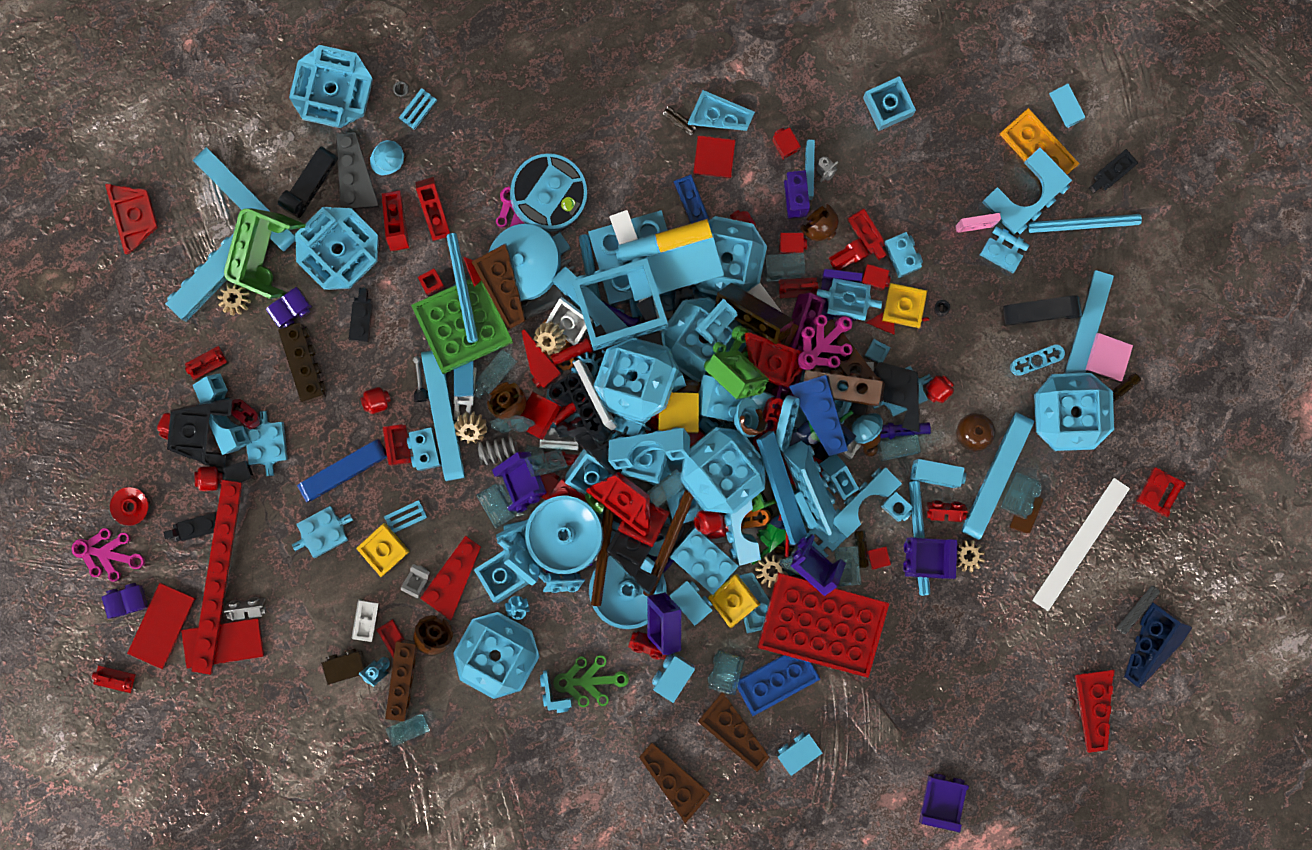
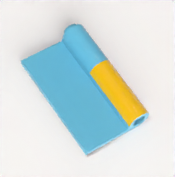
M708 219L618 245V249L615 250L618 261L622 260L624 265L632 263L631 261L636 258H647L658 294L724 276ZM644 269L627 273L635 301L652 296Z

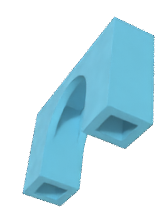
M1041 147L1024 162L1039 178L1042 185V195L1036 204L1027 207L1018 206L998 187L982 202L992 214L1000 213V222L1013 235L1016 232L1021 234L1028 227L1026 223L1030 219L1035 221L1042 214L1040 210L1044 206L1049 208L1056 201L1054 197L1059 192L1063 195L1070 188L1068 184L1072 180Z

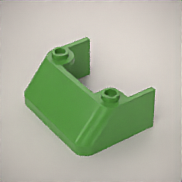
M253 208L242 209L238 215L224 268L225 278L236 285L269 299L282 297L287 292L271 286L273 274L268 268L262 266L272 231L282 233L286 229L305 228L306 224L279 213Z

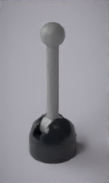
M415 356L413 361L416 363L418 389L414 392V402L429 401L428 391L422 388L419 365L421 358Z

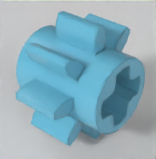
M520 596L511 597L508 603L505 604L507 616H512L515 620L523 619L526 616V612H530L527 599H522Z

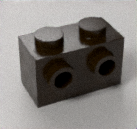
M356 648L345 651V656L338 657L337 654L326 657L327 661L321 662L327 685L360 676L359 673L366 668L362 651L357 652Z

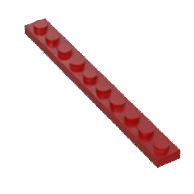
M222 480L191 672L209 675L213 673L242 493V482Z

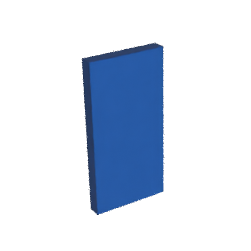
M782 655L734 681L752 716H755L819 681L820 677L811 662Z

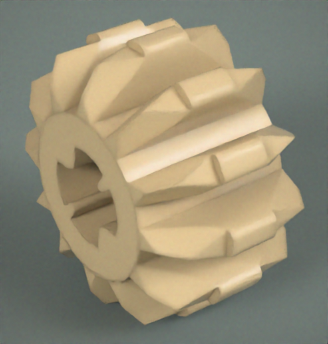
M227 284V291L223 288L221 289V292L224 294L218 295V299L223 301L218 305L224 307L223 312L227 313L230 311V315L234 316L236 312L241 315L242 308L248 310L245 304L251 303V300L246 298L251 294L245 292L246 288H239V285L236 284L232 287L230 284ZM233 296L238 297L235 299L236 303L232 302L234 300Z
M553 321L542 323L536 329V335L533 340L538 342L536 347H541L542 352L547 351L548 355L553 352L555 354L560 352L561 348L565 347V340L568 336L563 334L565 329H560L559 323L554 325Z
M466 411L464 415H459L455 422L456 436H460V441L467 440V444L470 441L476 444L478 439L482 440L485 433H487L486 419H482L481 414L476 416L474 411L471 414Z
M963 540V546L957 543V548L959 549V551L957 550V560L959 562H957L956 568L962 565L961 571L963 572L967 570V567L969 572H973L974 567L980 569V565L977 562L983 563L985 561L983 558H979L980 555L985 554L984 551L978 552L982 546L978 544L974 547V540H971L969 544L967 540ZM967 551H969L968 553H972V557L969 558L970 561L964 558V555L967 554Z
M775 555L771 556V561H769L768 556H764L766 563L759 560L758 563L762 565V568H755L756 571L762 572L756 575V578L764 577L761 584H765L768 580V587L770 588L772 581L775 584L778 572L788 575L787 571H782L783 568L787 567V564L780 566L779 564L783 559L779 558L775 562ZM773 565L777 572L770 577L766 570L770 569Z

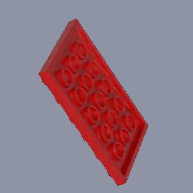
M778 572L757 648L869 678L890 603L837 588L824 596L807 580Z

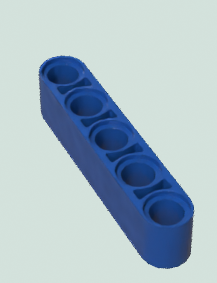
M377 439L299 483L297 487L306 503L384 460L387 458V453L380 440Z

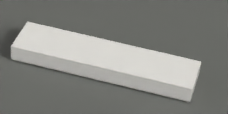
M577 360L573 364L603 424L611 431L617 428V424L600 399L594 387L595 380L588 366L581 360Z

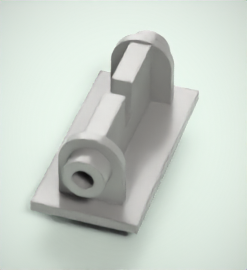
M828 157L820 158L816 170L822 177L821 183L825 179L829 181L836 174L838 161L833 163Z
M252 597L244 601L232 600L226 604L224 613H226L227 619H231V621L245 619V612H248L249 618L263 617V614H266V607H263L265 598Z

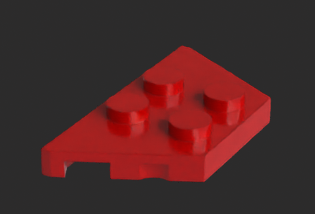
M105 184L124 254L128 255L158 228L150 196L147 190Z
M750 332L745 333L749 361L769 379L768 382L782 387H789L794 381L795 376L799 375L803 370L798 364V357L802 351L780 343L775 344L766 338Z
M617 472L591 485L586 490L587 493L644 537L649 533L650 495L621 473Z

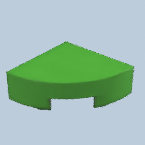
M586 493L585 499L596 512L601 514L604 510V505L592 497V495Z

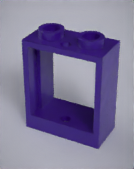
M666 592L647 596V637L663 655H671L681 651V608Z

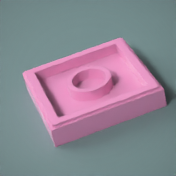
M1000 213L963 218L956 225V231L960 233L993 228L1001 220Z
M1097 333L1085 370L1122 382L1133 345Z

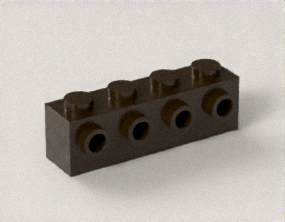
M730 283L717 293L715 307L722 299L726 300L737 311V316L734 318L736 321L773 343L778 344L790 335L794 319L733 283Z
M297 323L278 329L301 403L306 404L326 397L327 387L324 380L321 381L319 375L322 373L318 362L315 363L314 360L316 352L314 346L309 344L308 338L310 333L307 326L304 327L303 324Z

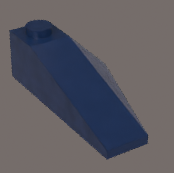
M1155 603L1151 604L1142 618L1140 624L1142 628L1135 640L1137 643L1135 651L1130 656L1124 676L1138 688H1141L1174 653L1192 629L1190 625Z

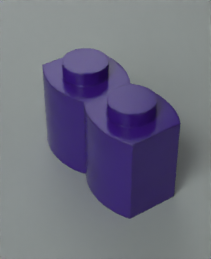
M295 287L269 305L266 311L278 328H284L293 325L297 317L303 318L309 314V309L312 305L301 290Z
M136 583L125 585V589L118 591V589L106 591L107 595L102 596L107 619L117 618L148 608L143 586H137Z

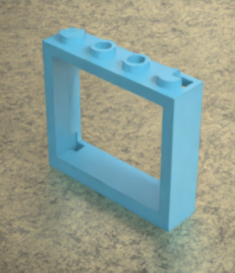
M636 258L631 261L632 263L626 265L620 263L613 266V269L610 270L600 269L595 271L593 275H581L572 281L594 351L668 328V322L647 258ZM644 269L659 318L596 337L581 288Z

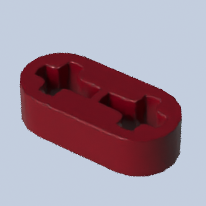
M234 399L232 401L231 414L248 429H254L259 426L261 419L254 409L241 399ZM237 406H238L239 408L241 407V409H242L243 411L240 412V411H238V410H235V408H236ZM249 416L251 418H254V420L252 422L250 420L248 421L246 417Z

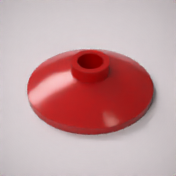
M122 488L113 495L110 501L111 515L115 521L122 525H136L148 513V499L137 488ZM130 503L134 504L133 510L128 508Z

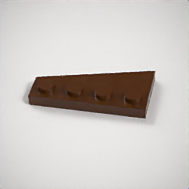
M505 243L475 259L472 263L509 330L526 321L507 244Z
M721 692L698 722L758 772L770 757L725 694Z
M651 742L639 758L686 824L711 793Z

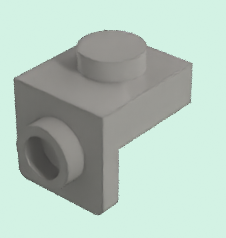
M413 564L401 586V590L418 598L429 580L430 572L421 565Z

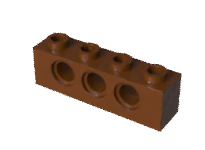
M833 319L824 325V338L835 328ZM815 332V335H814V338H813V343H814L815 346H816V332ZM841 333L833 342L837 344L836 346L850 344L853 351L850 355L845 356L848 358L847 361L840 360V365L835 368V371L842 372L843 376H849L851 371H858L861 378L869 379V376L877 377L844 333ZM844 347V351L848 353L847 348ZM824 353V357L827 359L832 356H837L838 358L842 356L841 354ZM832 359L831 362H832L833 365H835L836 363H835V361ZM861 385L858 388V393L863 394L866 392L868 386Z
M819 368L805 371L804 381L827 375L834 400L878 407L882 405L885 383L880 381L881 378L869 376V379L861 378V375L850 373L849 376H843L842 372L830 371V373H823V369ZM842 382H848L849 386L846 391L839 390V385ZM861 385L868 386L865 394L858 393V388Z
M404 639L396 641L385 719L405 722L408 718L418 650L414 641Z

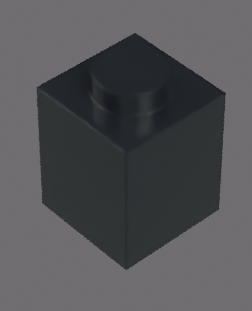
M242 461L223 468V480L242 482L243 484L255 480L248 461Z

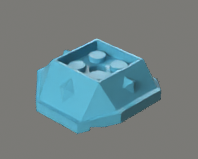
M318 45L312 52L298 61L289 98L303 120L342 128L365 115L373 78L357 53ZM336 86V90L333 93H328L329 87Z
M322 207L305 223V228H300L295 233L296 262L324 290L350 289L378 262L379 236L352 208ZM336 246H343V250L341 253H334V249Z
M714 216L709 220L724 276L696 283L695 286L700 292L717 295L720 290L733 283L748 292L760 283L767 245L754 224ZM725 252L730 253L732 256L729 263H724L721 259L722 254Z
M709 297L682 301L668 321V328L660 333L663 346L671 350L680 372L698 382L702 381L703 374L708 375L704 364L708 359L712 358L713 354H716L713 351L714 344L722 342L727 348L726 352H728L734 342L732 338L733 329L736 326H742L740 322L733 319L712 344L700 342V334L695 329L715 307V301ZM746 342L741 344L738 350L740 353L745 348Z
M631 338L606 349L594 387L609 413L646 423L651 417L667 407L679 369L668 347ZM638 374L636 380L632 381V377Z
M1092 373L1051 374L1034 394L1036 433L1054 451L1095 449L1114 430L1113 391ZM1074 406L1079 409L1077 417L1071 414V409Z
M714 427L690 447V458L683 459L680 481L704 511L735 514L765 489V466L760 453L744 434H740L738 430ZM724 465L729 467V474L727 476L722 474V467Z
M500 612L472 619L453 653L460 681L493 699L521 691L540 657L532 630ZM493 650H498L501 654V658L498 661L491 658Z

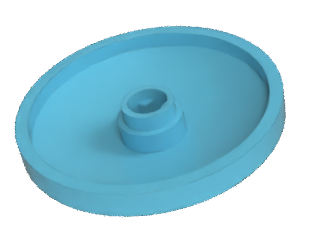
M518 224L507 228L497 236L489 252L506 243L521 301L540 297L552 287L554 283L551 280L560 271L561 255L555 239L538 226Z
M571 496L552 497L538 505L530 515L525 531L526 545L534 561L545 570L557 574L576 573L589 566L599 554L603 543L602 523L596 511L585 501Z
M609 556L602 604L600 607L593 606L595 612L603 621L620 629H635L647 624V596L643 594L644 590ZM646 557L641 569L651 574L655 562ZM595 570L589 584L590 601L592 599ZM663 573L654 594L667 593Z

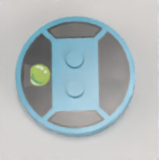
M540 154L526 160L517 169L510 186L511 204L519 219L525 224L538 226L547 232L558 231L571 225L581 214L587 199V185L582 172L572 161L557 154Z

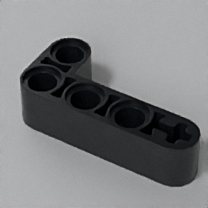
M322 146L319 147L291 191L285 190L278 200V205L293 216L300 218L335 166L338 156Z
M1078 295L1003 306L1006 326L1060 318L1074 319L1082 317L1081 301Z
M571 373L550 387L549 397L557 404L566 406L572 402L574 403L589 434L599 441H605L609 438L611 430L603 424L578 374Z

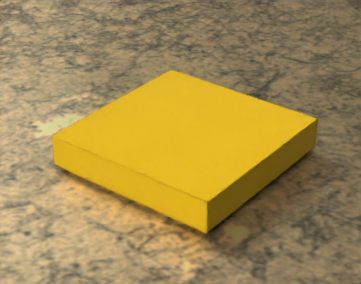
M890 283L882 321L920 328L927 290Z
M671 392L667 407L659 413L658 431H667L678 427L684 428L687 433H698L699 393Z
M383 523L356 548L380 577H383L410 552L386 523Z
M738 574L733 575L713 595L711 594L707 597L730 628H733L761 605Z

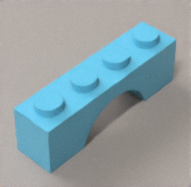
M221 373L206 376L193 384L200 404L224 399L228 391ZM210 414L209 425L222 455L236 452L250 444L243 425L234 424L227 416Z
M676 427L667 431H654L653 433L636 434L630 437H617L616 439L609 440L608 461L615 470L634 467L638 458L650 450L664 451L671 461L690 458V436L684 428Z
M886 467L882 470L878 468L871 475L873 479L869 483L865 481L859 487L860 492L855 497L853 495L848 497L844 502L846 506L842 510L839 508L835 510L833 525L846 538L861 525L858 510L865 498L870 495H880L887 498L902 484Z
M752 500L737 513H726L724 515V522L729 532H726L728 542L731 543V549H729L730 557L739 566L761 560L759 544L751 534L741 532L743 518L753 509Z

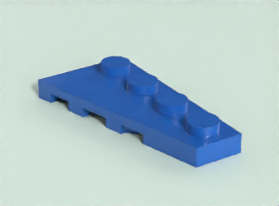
M824 375L789 386L793 395L799 398V405L827 454L832 456L849 451L828 376Z

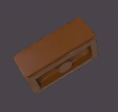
M1023 492L1009 528L1029 535L1044 499Z

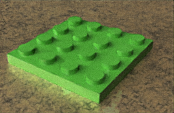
M471 279L466 280L478 337L476 342L469 343L467 340L456 285L411 305L442 374L513 343L482 280L475 287Z

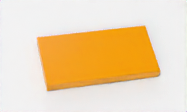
M1029 108L1000 133L1003 139L1024 162L1041 147L1067 175L1080 164Z

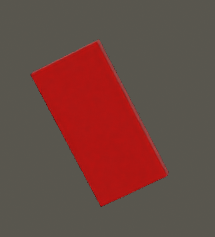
M159 583L127 654L155 667L164 669L196 598L168 585Z
M259 618L220 624L214 664L264 657ZM198 628L181 630L186 669L192 668Z

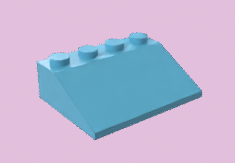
M800 441L788 447L785 452H782V455L796 488L802 492L817 525L829 536L833 531L835 517L833 504L835 502L831 494L827 493L826 488H828L825 479L820 476L821 468L817 461L814 462L812 456L815 454L812 447Z

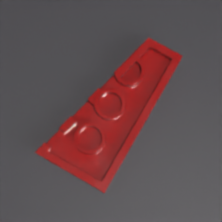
M465 536L420 597V599L450 621L454 617L481 546Z
M1114 669L1075 675L1088 753L1108 750Z

